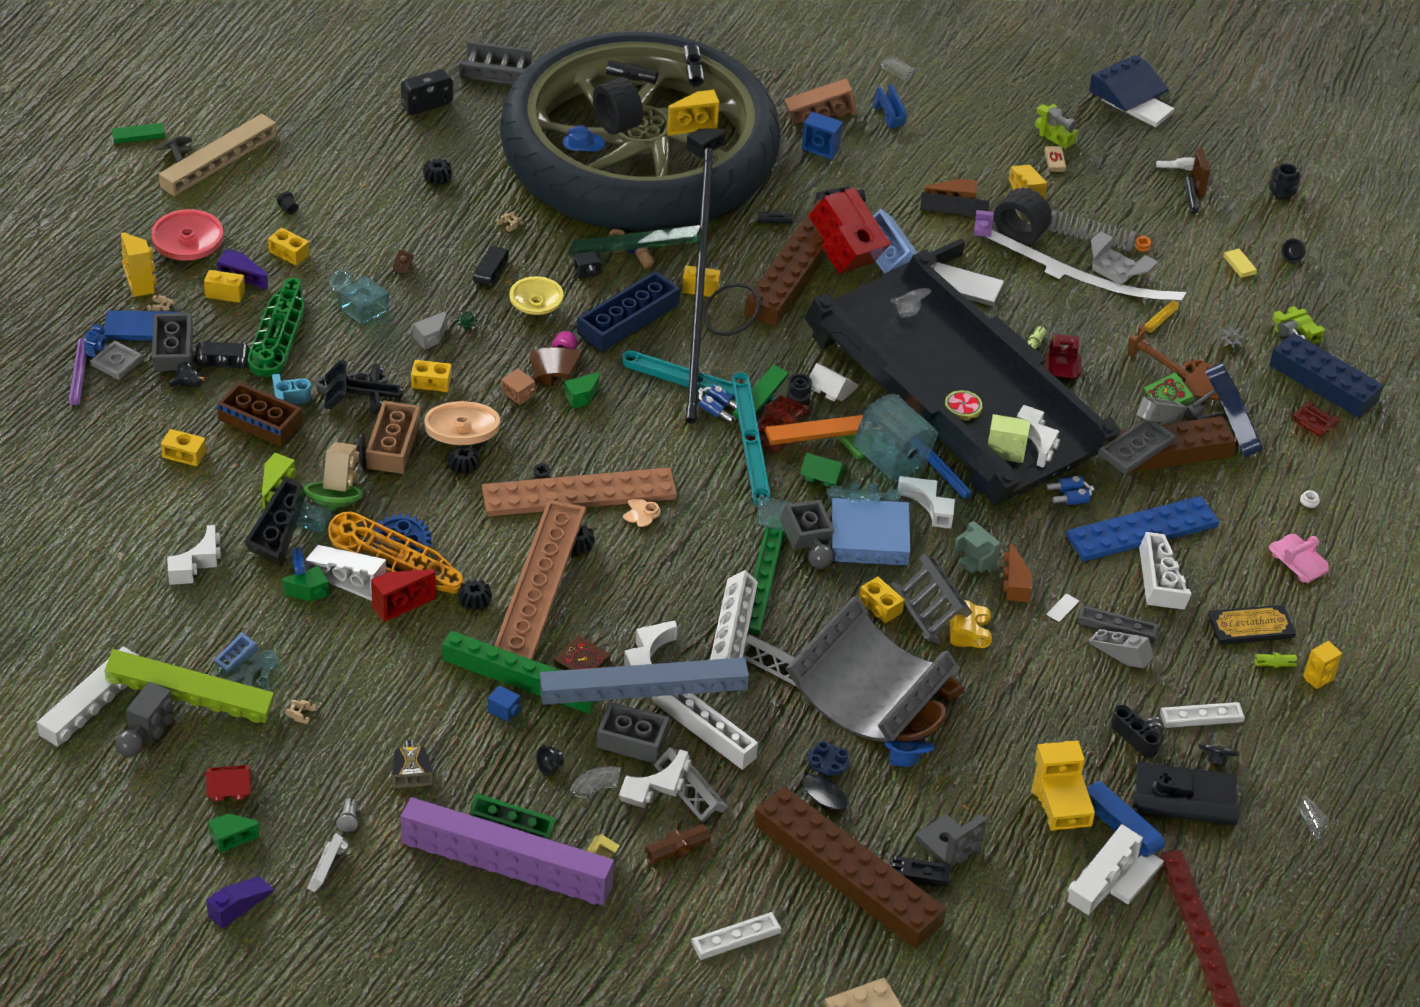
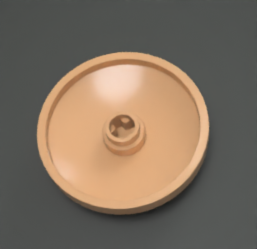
M466 401L450 402L431 409L425 415L424 427L426 433L435 440L454 445H469L484 442L494 437L500 429V417L494 409L480 403Z

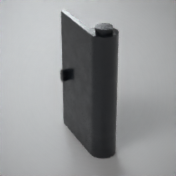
M1137 762L1136 796L1132 798V808L1135 809L1136 813L1237 826L1239 819V805H1236L1237 774ZM1162 770L1190 772L1193 775L1194 796L1187 799L1156 795L1152 790V786L1156 781L1158 772Z

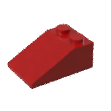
M435 570L388 572L372 579V608L386 622L435 600Z

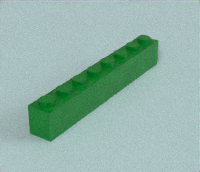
M451 631L442 643L443 661L541 696L540 672L562 671ZM597 701L561 704L590 714Z

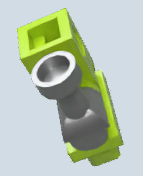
M1042 104L1037 108V114L1042 116L1035 121V127L1040 129L1039 135L1045 136L1064 149L1076 143L1078 131L1075 129L1077 126L1076 120L1064 118L1062 110L1058 109L1054 104L1049 107Z
M1293 306L1287 309L1285 315L1281 311L1274 313L1272 318L1276 323L1274 330L1277 333L1279 332L1280 336L1287 337L1295 333L1314 345L1322 343L1325 329L1322 326H1317L1305 309L1298 310Z

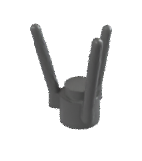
M1215 389L1187 406L1185 415L1189 420L1206 419L1226 414L1223 411L1202 415L1204 408L1201 403L1216 392Z

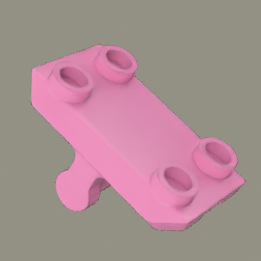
M1289 534L1283 537V539L1271 543L1268 547L1272 551V556L1282 560L1298 575V579L1301 582L1309 583L1329 572L1328 562L1316 552V548L1319 545V540L1316 536L1309 537L1308 541L1305 542L1298 535Z

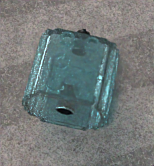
M887 394L886 397L882 396L881 399H877L875 403H871L869 407L866 406L861 410L863 417L854 438V446L891 480L898 481L899 476L908 477L914 471L917 472L924 462H927L938 432L897 394Z

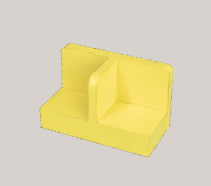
M600 834L594 837L587 852L610 858L612 854L616 853L620 845Z

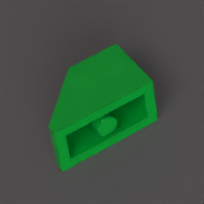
M597 372L565 381L564 395L573 409L591 403L600 388V373Z
M319 566L306 570L304 575L300 574L297 576L293 574L282 578L284 595L307 601H314L329 595L328 580Z
M225 814L208 821L209 835L220 853L260 837L257 820Z

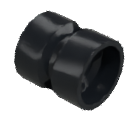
M794 374L789 378L787 403L791 407L799 409L805 408L810 404L812 379L809 376Z

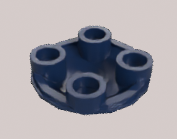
M820 741L809 752L808 761L816 772L827 776H836L844 773L848 768L849 753L846 749L830 745L826 741Z

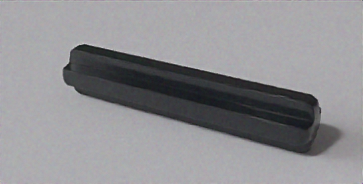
M1186 177L1184 183L1189 210L1191 213H1198L1199 203L1194 178Z

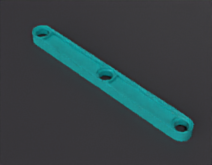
M631 350L624 352L622 355V364L627 368L686 387L689 385V368ZM627 358H634L635 360H633V361H628V360H626V359H627ZM702 372L698 373V379L702 380V382H698L697 390L706 387L711 388L716 384L732 394V400L735 401L732 382ZM773 396L768 400V402L770 403L765 404L762 407L761 411H770L773 409Z
M738 372L733 376L732 386L754 504L764 507L770 502V490L748 375ZM738 379H743L746 382L743 384H739L736 381ZM754 436L756 439L749 441L746 437ZM763 494L767 498L764 500H760L757 498V496Z

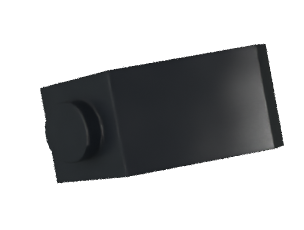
M699 128L687 135L686 149L702 159L706 148H711L715 151L725 144L726 130Z

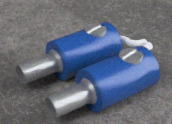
M716 384L711 388L706 387L698 390L700 393L699 399L701 400L698 405L716 418L721 416L729 422L732 420L733 416L723 410L728 405L736 409V403L732 400V394ZM709 390L708 394L702 398V392Z
M1081 476L1060 478L1058 483L1046 485L1047 490L1059 489L1060 493L1064 492L1063 496L1052 497L1053 503L1065 502L1066 505L1089 503L1090 496L1094 490L1093 486H1089L1084 482Z

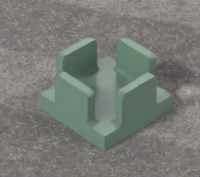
M972 521L968 524L967 531L956 537L954 551L957 553L964 549L963 551L968 554V556L960 560V565L971 574L977 571L982 573L985 570L991 573L996 570L1001 543L975 521Z

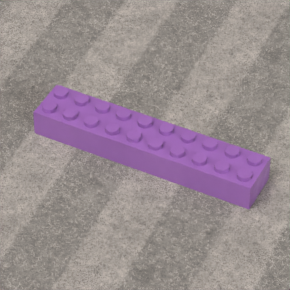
M412 797L401 814V842L409 847H416L429 853L442 855L451 860H458L470 866L486 869L489 872H496L509 878L525 881L531 885L547 888L550 891H557L570 897L580 898L592 904L604 906L612 889L613 859Z

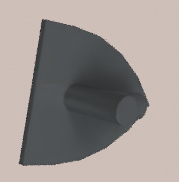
M177 136L153 149V151L172 149L178 163L183 160L181 153L189 151L187 146L182 145L191 143L192 138L190 136Z

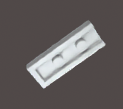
M335 833L332 841L327 843L307 887L309 890L315 892L321 886L335 855L342 854L348 847V844L342 840L343 837Z

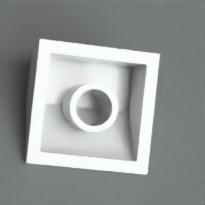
M816 363L809 376L812 379V390L818 393L821 391L825 392V397L834 402L836 399L843 401L859 386L855 382Z

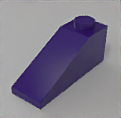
M226 249L217 261L218 271L244 275L246 284L264 289L268 288L267 273L243 253Z
M260 876L223 887L206 899L208 916L223 929L273 893L274 889Z

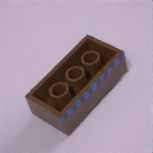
M239 381L217 403L218 420L281 447L303 425L302 408Z

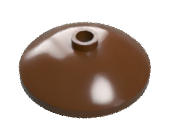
M929 700L895 739L911 742L922 740L932 735L942 726L946 719L947 712L944 705L939 701Z

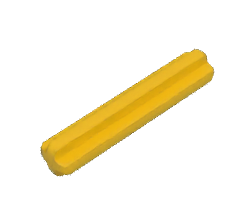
M1175 300L1170 301L1145 324L1146 331L1152 333L1179 308V303Z

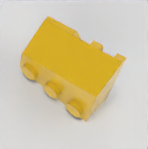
M121 233L122 265L133 297L155 293L154 286L157 285L155 275H153L155 265L151 261V258H154L152 247H148L147 241L127 233Z

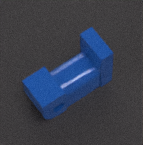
M890 84L886 96L882 88L878 87L872 103L874 109L883 108L886 114L884 120L889 129L904 126L907 113L895 91V87L893 84Z

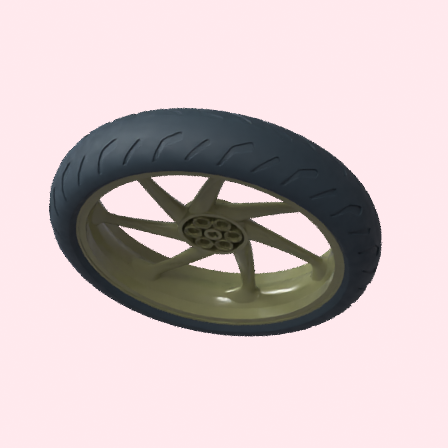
M639 31L613 32L589 36L566 43L551 50L530 64L523 71V74L517 78L507 94L501 114L500 134L504 154L519 181L535 197L551 208L578 221L603 228L620 229L630 232H662L700 225L703 167L680 174L668 175L669 139L687 144V135L690 133L667 135L668 107L655 108L647 105L658 86L678 90L690 95L698 91L714 90L719 100V112H722L732 122L739 133L738 142L727 153L719 148L714 151V157L717 160L713 161L709 221L719 218L744 204L766 181L779 151V118L775 105L761 81L743 64L726 53L701 42L676 35ZM688 43H695L699 47V53L702 58L701 65L704 83L699 87H693V85L689 84L688 74L686 73L684 46L688 45ZM609 60L658 70L656 84L629 79L634 85H644L638 92L643 105V120L638 127L615 135L609 134L604 128L587 127L593 134L600 136L604 142L615 144L619 147L599 160L584 165L561 152L543 133V131H552L568 135V130L575 126L551 122L547 116L565 101L582 93H585L593 106L592 97L595 87L620 78L606 74ZM652 153L656 177L626 176L601 170L637 154Z

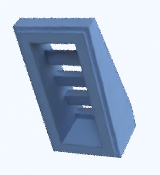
M241 632L213 661L224 671L230 673L253 656L259 648L256 642ZM231 654L236 657L234 660L229 657ZM224 659H226L227 661L230 662V664H229V665H226V664H225L224 662H222V661H223Z

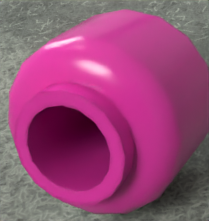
M568 331L560 332L552 342V348L576 350L578 345L575 335Z

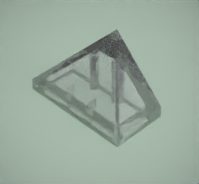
M1303 795L1299 810L1312 836L1317 841L1322 836L1330 820L1308 795Z

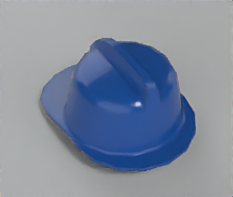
M585 126L570 128L568 135L563 140V144L567 149L575 151H599L605 145L604 140L600 136L593 134Z
M885 741L886 747L889 748L890 764L901 767L914 765L918 762L921 753L931 752L935 748L932 743L925 741Z

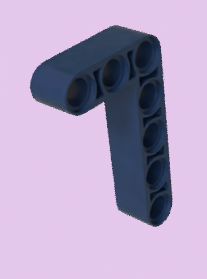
M1223 363L1205 370L1209 381L1224 406L1245 457L1263 450L1241 395Z

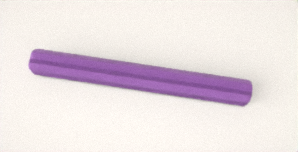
M83 338L78 340L69 396V404L72 406L80 404L87 359Z

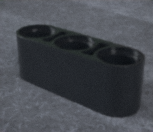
M491 245L477 266L473 281L492 286L508 261L509 250Z
M200 342L196 347L194 361L197 365L206 367L244 368L248 364L250 348L242 343Z
M1116 706L1111 720V727L1143 756H1156L1161 741L1160 734L1128 706Z

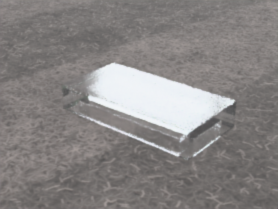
M891 55L880 62V67L904 80L915 74L914 67Z

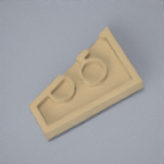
M885 977L828 997L824 1002L826 1007H902Z

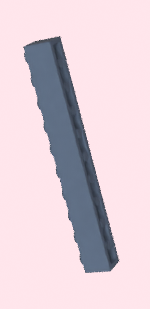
M745 657L540 672V691L542 705L739 691L748 689L749 674Z

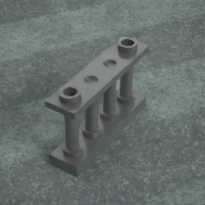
M468 41L467 56L470 57L468 61H460V77L514 84L517 78L523 74L525 70L523 69L524 64H532V50ZM476 57L485 58V62H475ZM492 60H499L501 64L493 65L491 62ZM508 62L518 63L516 68L508 67L507 64Z
M924 553L919 557L923 563L922 569L903 587L895 582L891 585L895 592L905 599L904 604L923 630V637L929 642L932 640L939 644L941 640L936 633L956 614H961L967 618L973 612L936 559ZM927 574H931L933 577L931 579L932 582L912 600L908 592ZM937 587L942 590L941 596L921 613L917 606ZM946 601L952 604L950 606L951 609L934 625L930 626L927 619Z

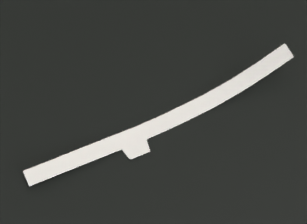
M992 230L991 237H987L1046 265L1045 272L1058 279L1066 274L1113 292L1154 299L1182 300L1186 292L1159 291L1119 285L1118 283L1065 265Z

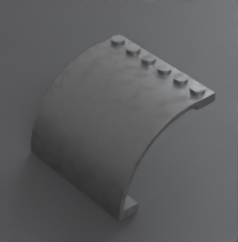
M855 596L845 604L785 669L807 700L836 725L866 739L894 741L953 674L958 665L949 651H943L934 662H929L898 647L873 624L867 616L868 611L858 596Z

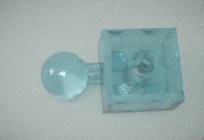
M338 269L331 273L329 284L333 290L338 292L339 308L361 325L390 309L389 292L365 275L352 282V277L346 270Z

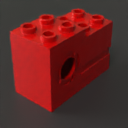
M855 187L844 190L842 193L838 192L825 196L808 215L824 240L822 248L839 274L874 263L891 245Z

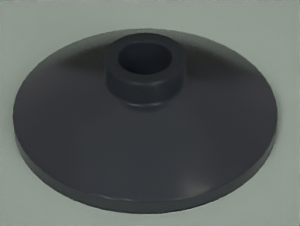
M360 432L356 444L358 445L357 451L360 452L359 464L363 470H367L366 441L364 433Z

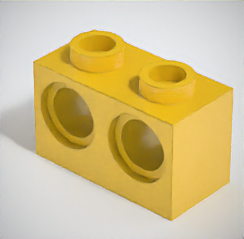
M280 228L268 238L269 252L296 266L310 255L309 241L283 228Z
M415 360L411 372V388L448 392L452 378L451 364Z
M879 577L860 587L859 599L864 606L884 623L903 613L905 599Z
M1330 641L1312 649L1303 677L1316 689L1333 681L1342 652Z

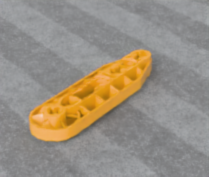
M342 512L330 521L328 527L329 539L337 549L361 554L363 551L373 557L386 559V563L392 565L391 569L386 567L387 573L397 572V568L403 571L434 569L441 573L436 576L437 591L452 594L459 592L461 583H463V576L437 551L358 513ZM362 522L363 526L357 527L356 524ZM377 528L387 533L388 536L386 537L378 532H375L374 529ZM394 536L406 542V544L403 545L401 543H398L392 540V537ZM413 545L423 550V553H419L409 548V546ZM427 553L437 557L440 562L426 556Z

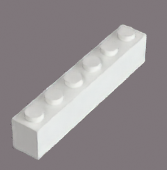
M124 646L119 649V651L137 655ZM108 660L37 721L39 736L59 747L75 731L82 728L92 716L96 715L103 706L111 702L121 690L127 687V685L120 683L112 684L105 680L104 670Z
M694 694L652 696L654 704L742 770L757 758L758 742Z

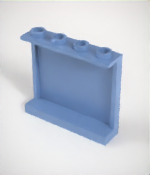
M832 498L831 517L834 533L832 534L833 561L908 566L910 557L909 502Z

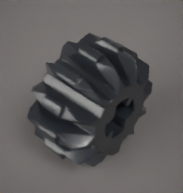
M432 158V161H427L424 165V178L429 184L443 185L444 182L448 183L449 179H451V165L445 159L440 160L439 158L435 160Z
M456 445L454 449H450L448 463L451 471H456V474L463 473L465 475L467 472L472 474L473 470L478 469L480 456L477 448H472L471 445H462L461 447Z
M587 525L580 527L571 553L575 552L577 555L579 553L586 554L587 551L592 550L595 537L593 530L588 528Z
M475 578L474 581L467 580L466 583H461L458 598L461 606H465L466 610L473 609L475 612L476 609H480L483 611L484 607H489L492 592L489 584H485L484 580L478 582Z

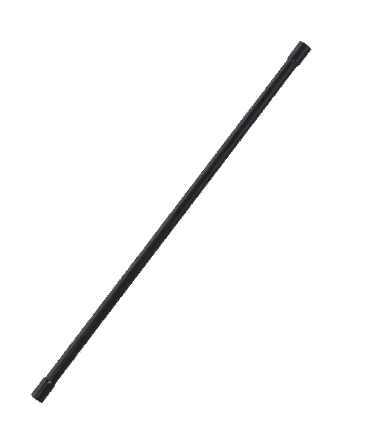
M706 148L703 154L704 166L688 399L685 422L689 424H694L697 417L696 403L711 177L714 161V150L711 148Z

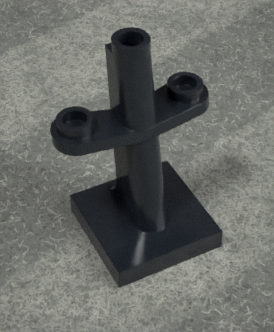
M339 360L325 374V409L332 410L347 393L369 395L370 410L372 413H377L378 411L380 412L383 403L379 396L401 399L403 388L400 385L380 383L379 378L383 374V368L379 364L372 366L370 381L348 378L346 376V361Z

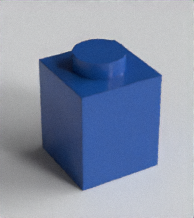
M500 685L488 697V712L507 722L513 716H517L521 709L520 695Z

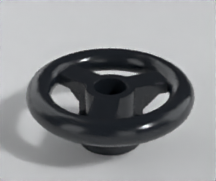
M1199 743L1198 745L1200 749L1208 752V761L1224 765L1226 755L1235 757L1239 755V751L1207 743Z

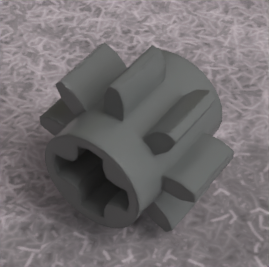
M1231 326L1229 332L1225 329L1223 330L1226 336L1221 337V339H1226L1225 346L1230 343L1232 348H1234L1236 342L1240 345L1242 344L1239 338L1244 337V335H1239L1240 328L1235 331L1233 326ZM1231 332L1238 336L1234 340L1235 342H1231V339L1227 338Z

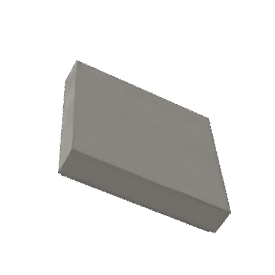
M114 341L91 359L90 364L120 380L141 363L144 358L142 354Z

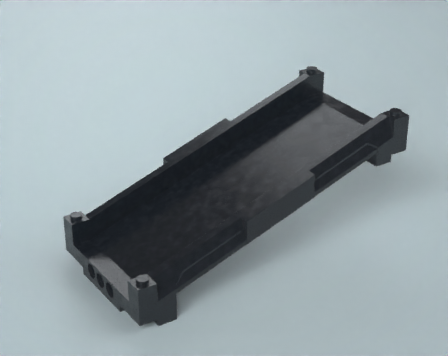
M927 249L914 254L907 267L835 299L829 293L814 298L804 317L814 331L812 336L821 349L835 343L841 346L881 386L975 473L970 481L980 495L985 493L993 506L1017 494L1022 495L1076 468L1081 462L1097 455L1100 448L1114 440L1121 432L1111 416L1103 420L1042 365L1046 359L998 316L989 319L933 269L937 262ZM955 391L974 393L982 402L980 415L967 421L960 420L945 406L947 396ZM1023 405L1043 411L1044 426L1059 431L1058 439H1060L1057 450H1053L1054 454L1051 461H1047L1044 468L1037 466L1039 453L1036 445L1030 438L1027 440L1023 463L1003 460L988 446L993 414L1017 418Z

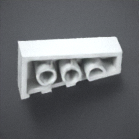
M1146 532L1139 549L1147 605L1185 610L1192 594L1185 586L1184 576H1181L1179 573V565L1172 557L1173 552L1164 534Z
M317 545L305 560L306 570L319 566L328 583L371 601V580L386 573V559Z
M1121 824L1089 866L1083 870L1077 881H1073L1070 884L1067 902L1089 916L1111 892L1112 887L1136 862L1143 837Z

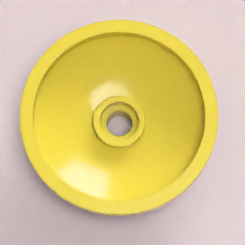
M539 276L527 277L517 281L511 287L510 301L521 312L530 315H543L556 310L562 304L563 290L558 283L549 278Z

